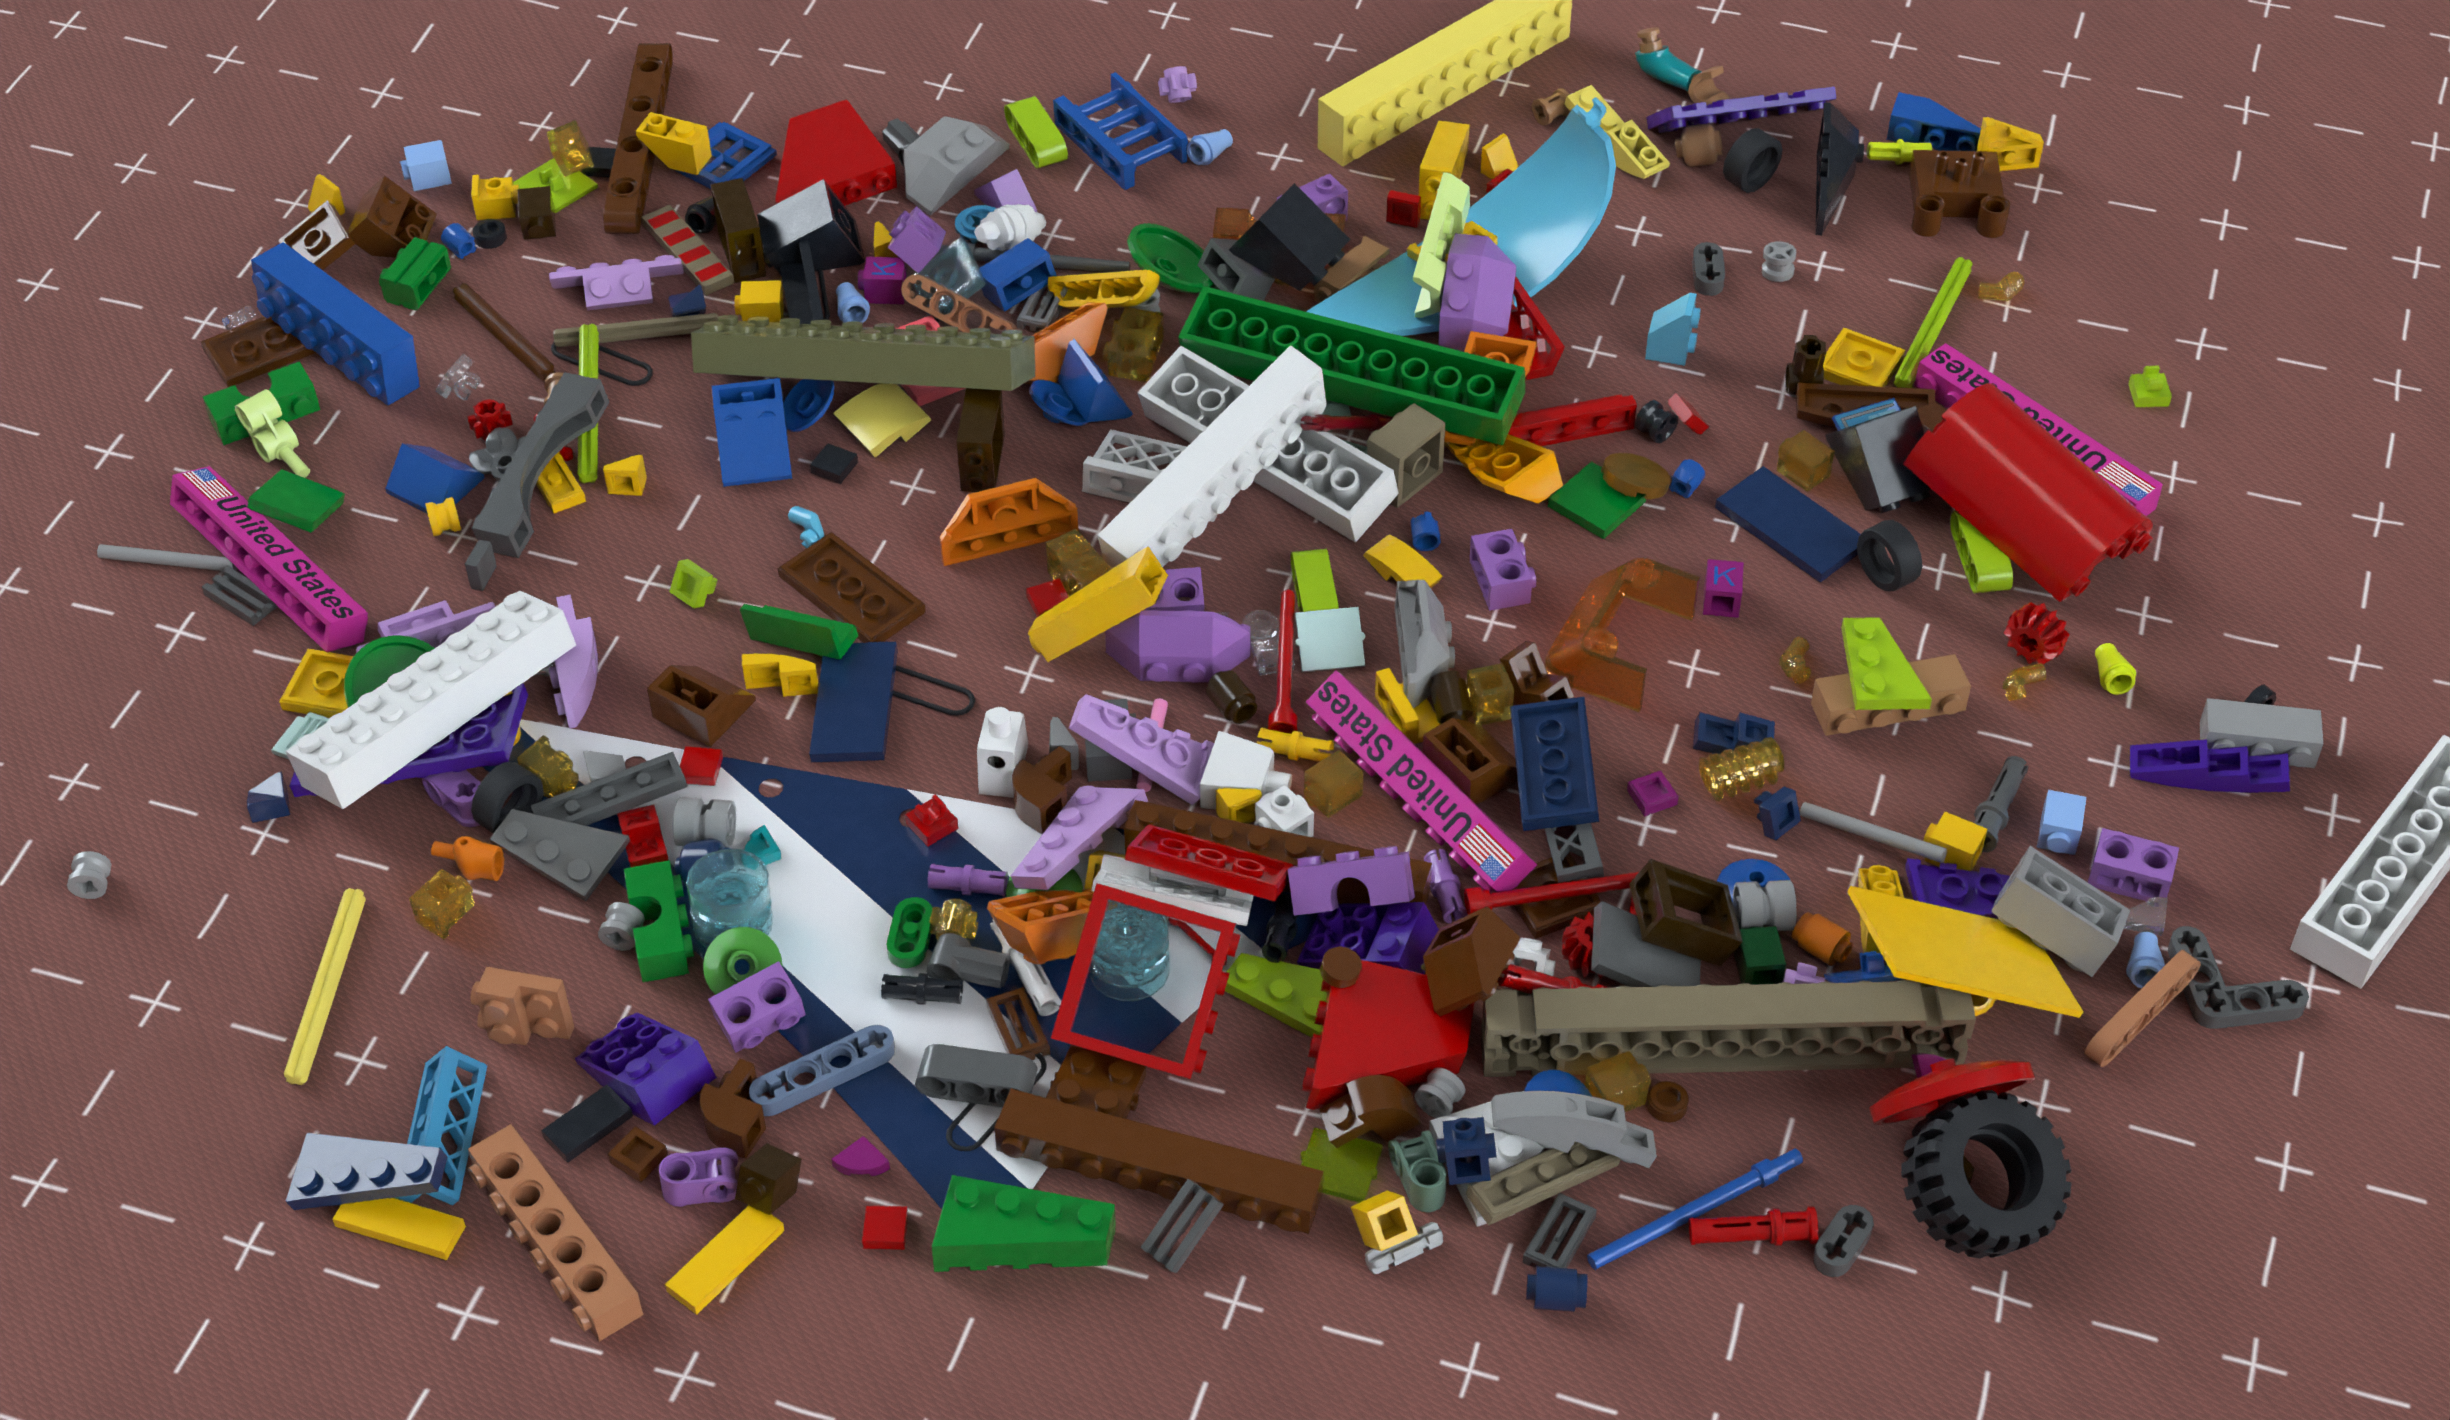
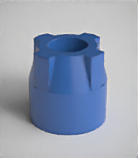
M450 224L442 232V243L458 258L463 259L464 256L476 251L475 238L461 224Z
M1683 460L1672 476L1669 489L1682 495L1684 498H1689L1705 478L1704 468L1694 460Z
M1424 512V514L1416 518H1411L1413 546L1420 551L1436 549L1441 543L1438 521L1432 517L1431 512Z

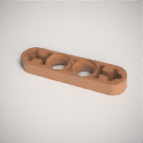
M917 274L910 275L902 284V295L907 302L953 327H958V330L970 333L966 319L972 311H978L982 317L981 325L978 328H989L991 326L999 330H1004L1005 327L1006 330H1018L1012 322L928 277ZM914 284H921L923 290L933 294L931 299L920 295L914 298L916 292L912 290V286ZM948 295L954 301V307L950 313L944 315L940 312L938 304L942 297Z
M2185 950L2179 951L2096 1033L2089 1042L2085 1055L2101 1067L2108 1065L2191 982L2197 974L2201 962Z

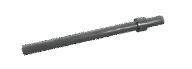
M962 243L961 246L942 244L935 257L960 259L961 263L974 264L975 261L990 262L1008 250L976 248V244ZM1049 254L1054 268L1102 273L1130 271V262Z

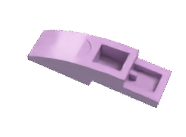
M570 594L556 597L558 608L564 612L576 646L555 660V667H550L549 673L553 689H561V693L554 694L558 715L566 714L569 728H575L583 718L593 696L598 672V653L591 617L576 620Z

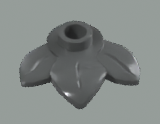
M505 427L494 429L486 439V448L469 454L471 465L482 474H492L496 480L500 481L507 464L512 461L518 451L523 437L517 440L515 434Z

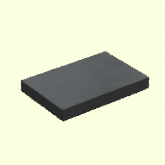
M1603 901L1594 908L1591 971L1629 987L1700 985L1701 960L1642 941L1638 919L1634 914Z

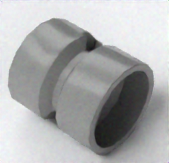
M678 798L673 817V838L676 846H684L694 841L717 839L731 849L736 831V806L734 801L711 799L707 805L704 804L702 798Z
M1791 880L1768 881L1765 887H1761L1757 881L1736 882L1734 884L1733 906L1739 929H1747L1754 926L1761 928L1764 926H1776L1777 931L1794 930L1797 909L1795 890Z

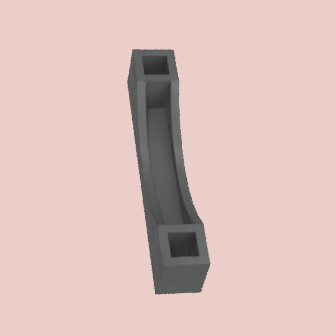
M564 372L558 384L553 387L545 406L538 412L533 426L527 436L523 437L514 458L507 464L502 478L496 488L492 489L486 505L473 522L472 530L477 541H490L494 553L516 558L520 557L534 533L531 522L530 503L538 477L549 461L565 445L579 435L595 428L609 404V399L600 379Z

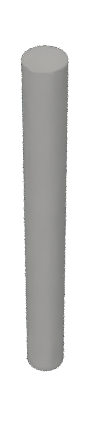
M100 544L97 549L98 558L218 571H223L229 566L235 571L237 570V567L226 557Z
M1804 802L1800 809V816L1940 863H1943L1947 855V848L1817 805Z

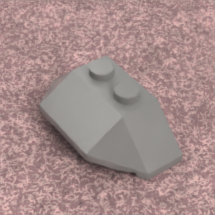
M944 116L904 149L906 198L931 216L1008 150L1010 144L984 125Z
M1425 580L1397 581L1394 605L1403 689L1413 709L1431 695V678L1455 666L1454 646H1448L1452 638L1451 621H1445L1443 605Z

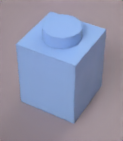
M442 140L404 147L406 160L400 161L404 180L411 179L414 191L452 184Z
M2048 789L2041 815L2037 848L2075 855L2082 832L2086 797Z

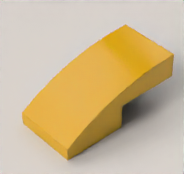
M1390 534L1363 554L1386 581L1391 577L1396 581L1425 580L1429 587L1432 588L1443 577L1416 550Z
M742 654V668L746 689L781 686L783 697L818 694L819 683L815 663L778 654Z

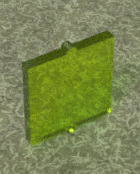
M1314 1127L1306 1151L1301 1152V1165L1324 1171L1323 1193L1360 1203L1366 1199L1372 1180L1377 1179L1378 1171L1376 1167L1383 1150V1145L1355 1138L1336 1148L1329 1141L1326 1130Z

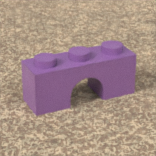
M1397 846L1374 849L1375 856L1359 857V851L1337 853L1336 861L1321 862V856L1298 858V865L1288 869L1294 916L1328 912L1338 908L1337 888L1341 880L1347 877L1356 878L1365 884L1369 892L1371 906L1411 901L1415 898L1409 851L1398 853Z

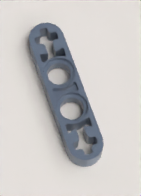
M883 1025L865 1027L755 1079L750 1085V1101L762 1105L764 1116H773L890 1061L894 1056L895 1043L892 1031ZM876 1041L877 1044L883 1045V1047L877 1049L876 1046L870 1045V1043ZM856 1049H859L860 1055L863 1054V1057L858 1058V1053ZM840 1055L847 1056L852 1060L849 1065L843 1068H836L830 1064L833 1058ZM803 1072H809L816 1076L811 1083L806 1085H799L794 1082V1078ZM787 1082L789 1092H786L785 1085L782 1086V1083ZM765 1092H769L771 1096L775 1095V1097L768 1100V1098L766 1096H762V1094Z

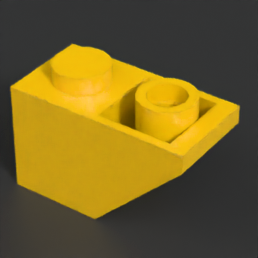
M650 112L636 130V136L670 169L698 175L712 156L707 126Z

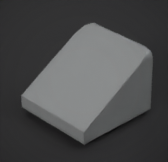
M1052 717L1050 722L1049 754L1061 746L1071 753V770H1077L1079 768L1078 744L1060 719Z
M593 751L583 752L590 782L626 769L622 755Z

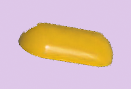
M1150 270L1048 277V289L1053 292L1054 297H1058V305L1072 310H1076L1088 302L1105 303L1107 308L1131 307L1145 302L1154 294L1158 287L1160 276ZM1063 287L1069 288L1067 294L1064 297L1061 296Z

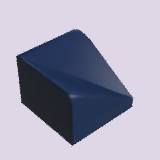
M701 284L691 292L671 295L668 298L672 317L706 313V304Z
M282 771L275 773L248 791L247 809L252 823L290 815L288 790Z

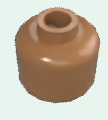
M1710 123L1686 126L1682 129L1681 138L1675 139L1677 158L1683 157L1688 167L1712 165L1717 161L1718 155H1723L1720 130H1715Z

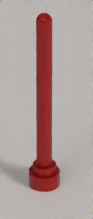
M1286 589L1281 593L1276 707L1268 716V729L1292 734L1293 731H1297L1298 717L1291 708L1295 594L1292 590Z
M1639 872L1490 893L1488 889L1482 890L1481 887L1464 889V903L1467 915L1487 906L1492 910V908L1630 889V882Z

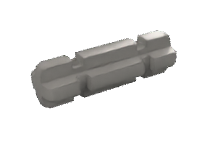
M1429 1222L1419 1227L1420 1232H1417L1418 1235L1383 1251L1376 1249L1367 1251L1365 1253V1261L1369 1270L1373 1274H1379L1390 1269L1389 1264L1396 1266L1424 1253L1423 1248L1431 1250L1443 1243L1441 1229L1437 1223Z

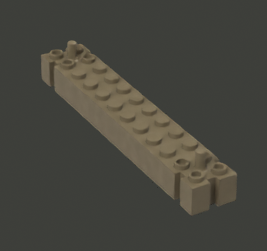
M1900 980L1897 982L1859 981L1857 983H1831L1824 981L1810 984L1783 982L1764 985L1741 983L1738 985L1717 986L1701 984L1697 986L1660 985L1657 987H1578L1576 989L1538 988L1533 989L1531 996H1528V993L1515 989L1502 988L1497 989L1489 999L1483 1001L1480 1040L1484 1077L1516 1076V1071L1531 1070L1532 1076H1535L1545 1070H1561L1571 1075L1914 1068L1911 1054L1915 1053L1933 1054L1946 1060L1954 1058L1956 1065L1964 1064L1968 1051L1967 1039H1971L1976 1017L1971 994L1933 985L1932 987H1927L1924 983L1911 980Z

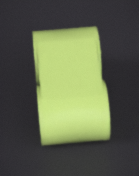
M265 389L235 406L240 422L247 429L256 451L265 462L269 463L277 458L283 460L296 475L304 478L309 475L310 469L293 451L294 448L299 446L294 431L285 420L279 422L277 418L282 416V411L277 400L269 390Z

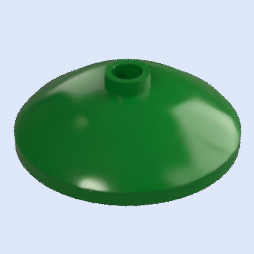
M1150 223L1139 224L1131 230L1127 238L1130 254L1141 270H1150L1160 276L1159 286L1172 291L1190 294L1200 293L1203 286L1213 287L1214 283L1197 265L1204 250L1188 237L1165 226Z
M402 635L386 636L366 644L352 658L345 673L344 696L348 708L358 702L362 695L374 691L387 682L390 676L403 671L415 663L422 654L431 652L435 648L417 638Z

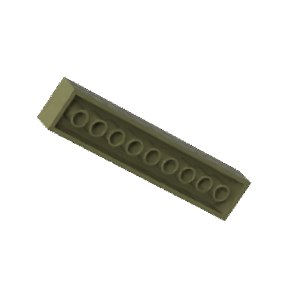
M722 315L718 316V321L705 322L702 328L691 332L693 373L1012 391L1036 376L1034 336L1023 335L1021 330H1004L1002 334H990V329L974 328L970 329V333L958 332V327L953 326L939 327L937 331L926 330L925 325H908L906 329H894V324L879 323L875 324L874 328L863 327V323L857 321L844 322L842 326L831 325L830 320L811 321V324H800V319L785 318L781 319L780 323L769 322L768 317H751L748 319L749 321H738V316Z

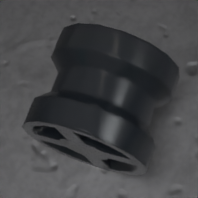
M1652 400L1645 404L1637 414L1635 427L1643 433L1648 432L1650 438L1656 443H1662L1673 434L1678 425L1679 418L1672 411H1665L1660 402Z

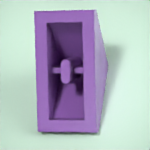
M1017 169L974 190L975 195L987 206L1000 208L1005 205H1030L1037 212L1036 206Z

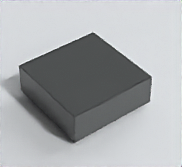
M479 540L465 563L471 589L483 591L497 567L490 541Z

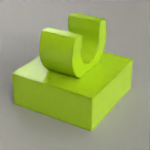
M2159 365L2145 366L2143 374H2131L2128 385L2135 407H2166L2170 405L2172 395L2165 373H2159Z
M691 560L678 561L669 592L694 609L704 607L707 594L714 593L718 579L713 578L712 574Z

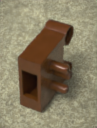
M1913 150L1909 180L1914 209L1911 228L1916 234L1924 237L1938 234L1942 217L1978 218L1976 230L1980 235L1987 238H1998L2005 233L2010 202L2004 197L1997 152Z

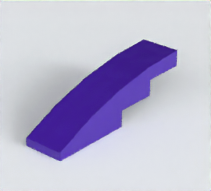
M2207 739L2130 745V776L2132 779L2205 791L2242 793L2290 792L2288 753L2249 756L2247 746L2208 749Z

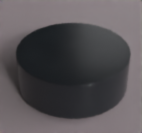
M496 219L482 220L473 228L475 243L481 248L492 249L499 247L507 239L505 225Z
M2263 684L2253 690L2244 702L2274 705L2276 692Z

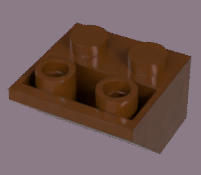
M384 176L363 195L348 231L356 245L371 256L396 258L398 251L401 248H406L414 237L427 240L437 213Z
M669 665L647 687L653 718L709 747L756 701L755 695L698 666Z
M1451 718L1423 736V753L1476 805L1518 781L1516 759L1479 724Z
M1488 906L1439 928L1423 956L1434 1012L1439 1016L1454 1010L1462 1011L1475 1001L1489 999L1499 986L1497 980L1500 974L1515 958L1513 951L1521 938Z

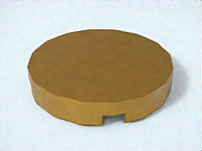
M1631 453L1610 454L1605 458L1601 473H1604L1603 479L1609 486L1631 497H1636L1637 493L1646 494L1645 499L1660 498L1667 493L1670 485V475L1666 469L1646 457Z

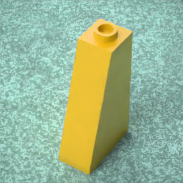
M1149 546L1037 617L1028 632L1030 643L1037 653H1042L1046 661L1050 662L1154 605L1168 574Z

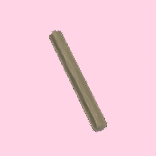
M709 313L596 326L599 333V343L691 334V332L702 328L705 322L718 321V314ZM580 327L554 330L555 346L579 345Z

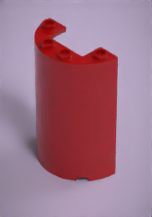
M1992 383L1983 384L1973 389L1941 415L1943 418L1942 422L1935 426L1933 432L1930 430L1926 431L1904 462L1908 469L2059 602H2062L2072 594L2077 597L2084 592L2091 582L2088 576L2095 565L2108 556L2111 559L2119 556L2123 560L2133 552L2140 554L2153 540L2149 535L2153 523L2146 515Z

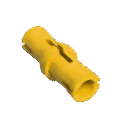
M1263 727L1258 733V738L1272 740V743L1257 741V744L1271 748L1276 754L1288 755L1290 760L1297 761L1299 758L1324 762L1325 764H1330L1333 754L1320 752L1319 749L1334 750L1335 744L1333 740L1328 741L1305 737L1299 731H1293L1292 734Z

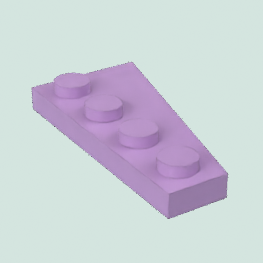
M1087 694L1078 701L1069 729L1191 805L1200 799V782L1214 746L1213 742L1208 740L1203 743L1190 739L1189 733L1179 729L1174 732L1158 727V721L1144 717L1142 720L1131 717L1128 710Z
M1094 786L1079 787L1011 874L1014 887L1048 890L1080 862L1078 858L1080 853L1090 849L1094 850L1103 842L1101 834L1111 826L1119 828L1128 819L1126 812L1132 808L1135 800L1148 802L1145 790L1100 788Z

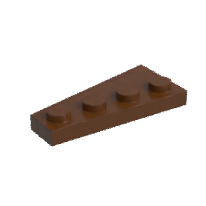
M1798 383L1796 389V414L1798 419L1836 428L1832 420L1834 415L1895 398L1901 410L1914 406L1918 409L1935 402V389Z

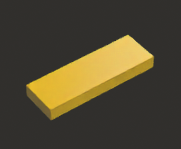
M558 452L546 465L536 482L538 489L553 514L586 502L583 490Z
M396 1198L341 1204L333 1217L335 1227L444 1260L448 1259L466 1227L463 1218Z
M748 1205L665 1284L667 1293L697 1315L785 1231L783 1222L772 1214H766Z

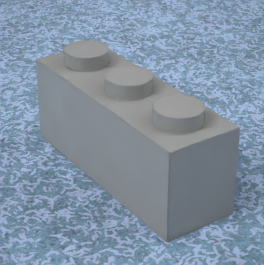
M2207 698L2199 722L2200 740L2207 739L2208 749L2247 746L2249 756L2288 753L2290 766L2315 768L2324 744L2321 710Z

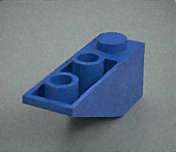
M1899 92L1891 113L1886 140L1897 142L1898 139H1903L1904 142L1910 143L1929 142L1932 145V149L1938 151H1977L1981 128L1930 98Z

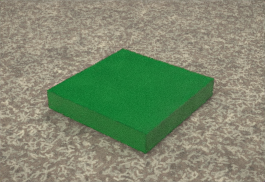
M1591 461L1549 497L1548 507L1598 537L1605 539L1646 502V494L1637 493L1636 497H1631L1616 491L1603 479L1602 467Z
M281 469L249 497L247 508L311 533L344 503L345 493Z

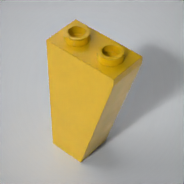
M1438 121L1420 165L1418 195L1421 196L1420 219H1430L1443 172L1451 173L1459 180L1461 179L1469 146V124Z

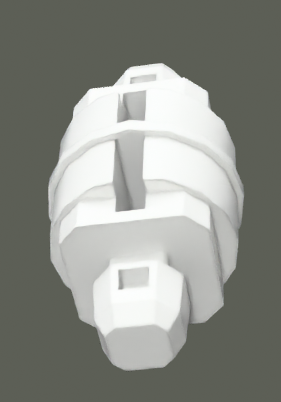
M1005 205L994 209L993 212H989L981 220L974 233L978 241L987 243L988 248L1004 251L1011 249L1027 238L1034 241L1035 237L1041 234V230L1046 226L1047 222L1044 215L1035 212L1030 205Z

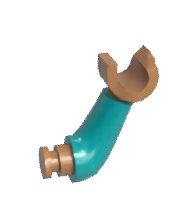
M1658 27L1647 28L1637 32L1638 38H1642V41L1639 42L1640 50L1635 53V56L1642 71L1657 80L1688 91L1693 103L1706 102L1709 105L1712 102L1730 98L1725 91L1719 90L1715 86L1712 79L1724 73L1723 66H1714L1702 72L1677 58L1669 51L1668 46L1662 45L1661 38H1657V34L1660 33Z

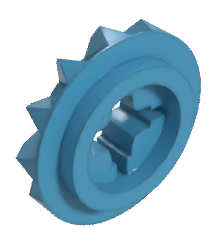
M977 205L964 209L955 219L956 233L960 234L962 240H971L972 244H976L978 240L974 233L975 225L979 226L981 220L989 212H993L997 208Z

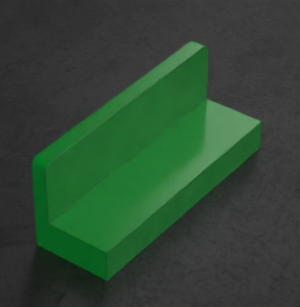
M743 604L740 608V613L750 639L841 660L859 636L856 626L848 623L767 605L762 608Z

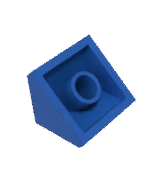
M1075 339L1070 341L1058 382L1085 421L1096 422L1131 417L1133 412L1104 372Z
M402 443L385 489L387 494L427 513L425 503L434 502L439 504L443 503L446 498L453 497L456 505L485 477L484 474L432 447Z

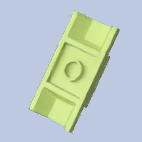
M1443 172L1413 275V281L1422 287L1414 313L1417 318H1423L1441 311L1447 261L1444 260L1446 254L1449 253L1455 233H1463L1470 209V187L1447 172Z

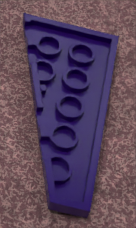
M1835 87L1802 90L1794 92L1793 95H1788L1787 92L1765 97L1764 95L1720 100L1709 105L1706 102L1694 103L1683 107L1676 105L1649 115L1646 119L1648 129L1658 128L1659 133H1666L1686 127L1687 123L1688 126L1705 123L1711 124L1716 123V119H1718L1719 124H1726L1747 118V114L1749 120L1768 117L1767 111L1778 110V115L1796 113L1797 107L1807 105L1808 111L1820 110L1824 108V102H1830L1837 99Z
M524 683L513 689V694L504 696L381 782V784H389L397 780L415 777L425 778L429 775L451 771L461 772L466 769L482 766L492 767L509 762L528 697ZM294 772L289 785L294 797L317 796L301 786Z

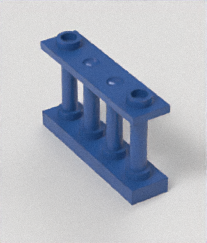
M1114 72L1110 74L1111 92L1080 106L1073 104L1064 95L1054 99L1055 125L1122 189L1127 190L1135 186L1136 167L1168 152L1181 164L1187 162L1188 139L1182 130L1177 129L1142 97L1130 82L1125 81ZM1115 103L1123 109L1098 122L1091 121L1087 117ZM1133 119L1141 126L1114 139L1104 133ZM1149 136H1152L1159 142L1133 155L1126 154L1122 150Z

